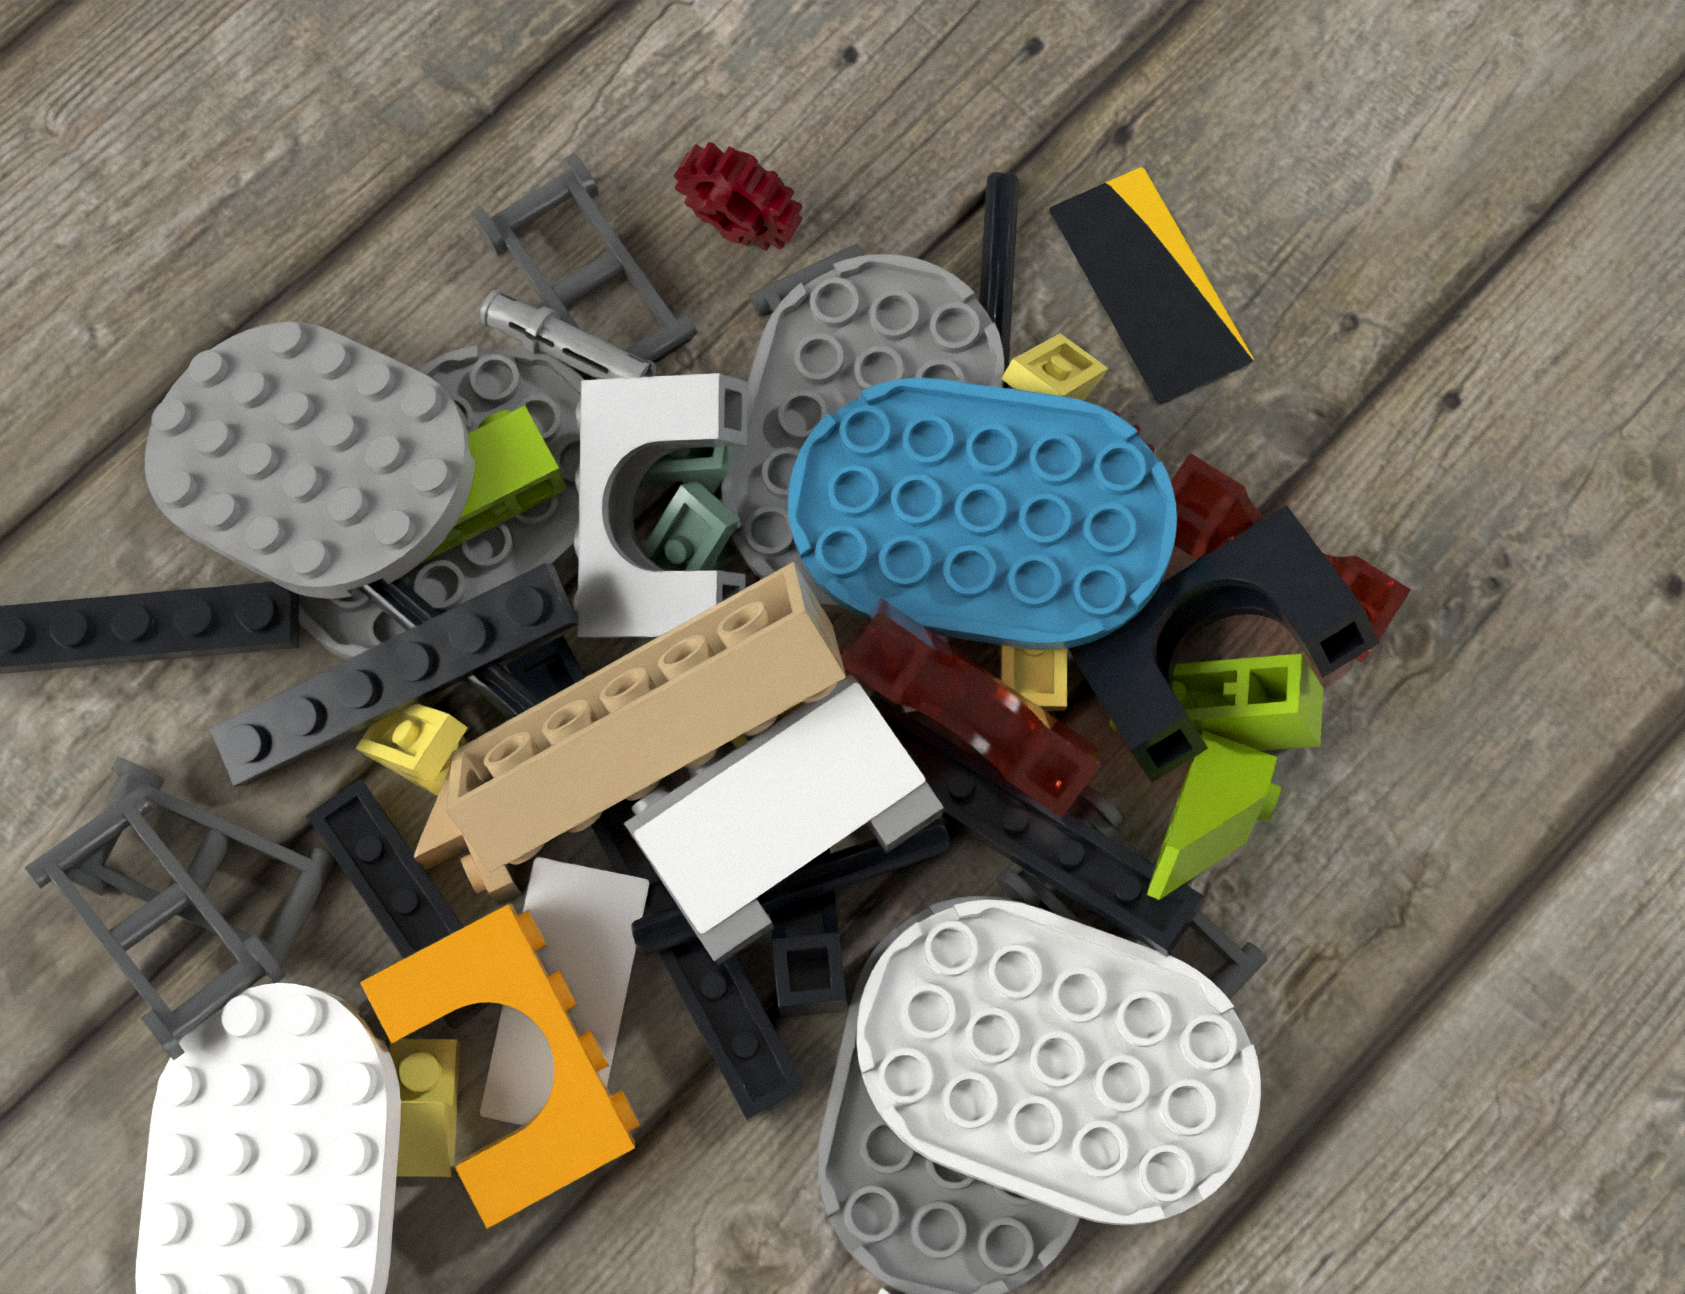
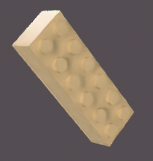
M792 562L453 751L446 812L490 873L509 862L513 865L521 864L535 856L547 841L567 830L575 833L586 829L600 817L602 811L625 798L633 801L644 797L654 790L665 776L684 766L685 768H695L704 764L725 743L742 734L752 736L764 731L774 723L778 714L800 702L813 703L827 696L836 687L837 682L846 677L833 625L798 567Z

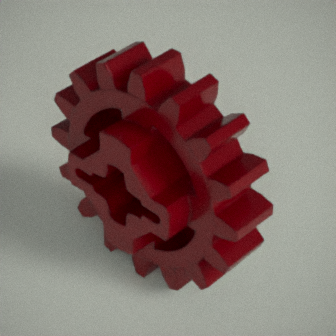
M708 142L705 148L695 144L690 152L686 154L674 174V178L678 180L675 186L676 191L687 196L684 204L692 208L696 217L700 218L704 223H710L720 231L722 238L731 242L742 243V245L748 246L751 241H754L762 250L768 251L771 245L780 250L786 242H790L803 219L799 215L803 209L802 204L791 199L795 193L794 190L784 186L783 181L775 171H766L760 166L755 156L735 150L733 147L728 146L725 153H723L712 142Z

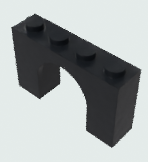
M1287 505L1267 518L1257 521L1248 530L1211 553L1201 556L1193 564L1161 583L1146 606L1119 629L1093 642L1068 648L1151 783L1208 749L1177 699L1173 687L1174 668L1181 651L1206 626L1230 616L1244 614L1260 615L1273 619L1282 624L1291 633L1322 678L1380 643L1361 603Z

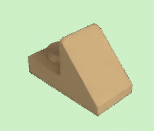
M448 771L414 854L415 860L424 869H430L469 850L470 854L460 858L476 894L487 889L498 905L522 895L509 863L490 873L446 812L450 771Z

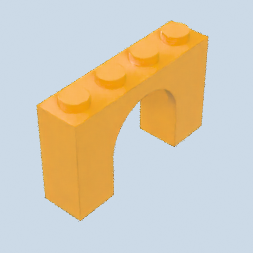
M507 904L360 982L391 1044L458 1008L486 1002L499 1003L519 1010L531 1018L547 1038L554 1060V1082L551 1094L541 1111L518 1129L460 1159L455 1166L486 1229L634 1149L635 1141L630 1132L640 1127V1123L623 1090L611 1095L599 1073L600 1070L608 1067L609 1063L593 1032L589 1030L579 1035L567 1012L578 1006L563 974L558 970L548 975L536 951L547 946L533 916L529 910L517 915L512 904Z

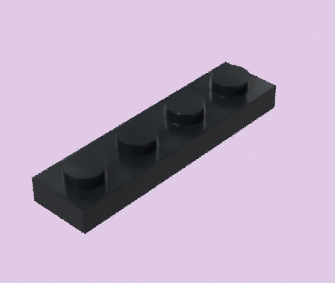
M361 778L306 815L403 959L464 928V925L424 867L415 860L413 851ZM491 1003L466 1005L444 1015L443 1018L448 1026L455 1030Z

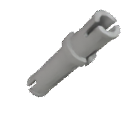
M501 289L491 291L482 305L480 322L484 326L492 327L523 342L524 349L533 354L541 351L597 379L656 376L657 369L654 362L646 361L606 342L602 338L562 321L560 314L547 306L537 309L508 295Z

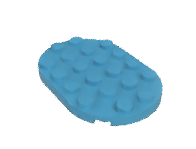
M935 378L892 380L860 391V397L843 406L832 416L828 413L809 434L794 463L788 491V515L794 542L805 568L821 590L835 603L864 620L882 626L1023 649L1059 650L1077 647L1109 635L1135 617L1159 588L1173 553L1177 526L1176 501L1169 475L1162 461L1159 462L1151 449L1138 436V431L1127 421L1098 405L1079 399Z

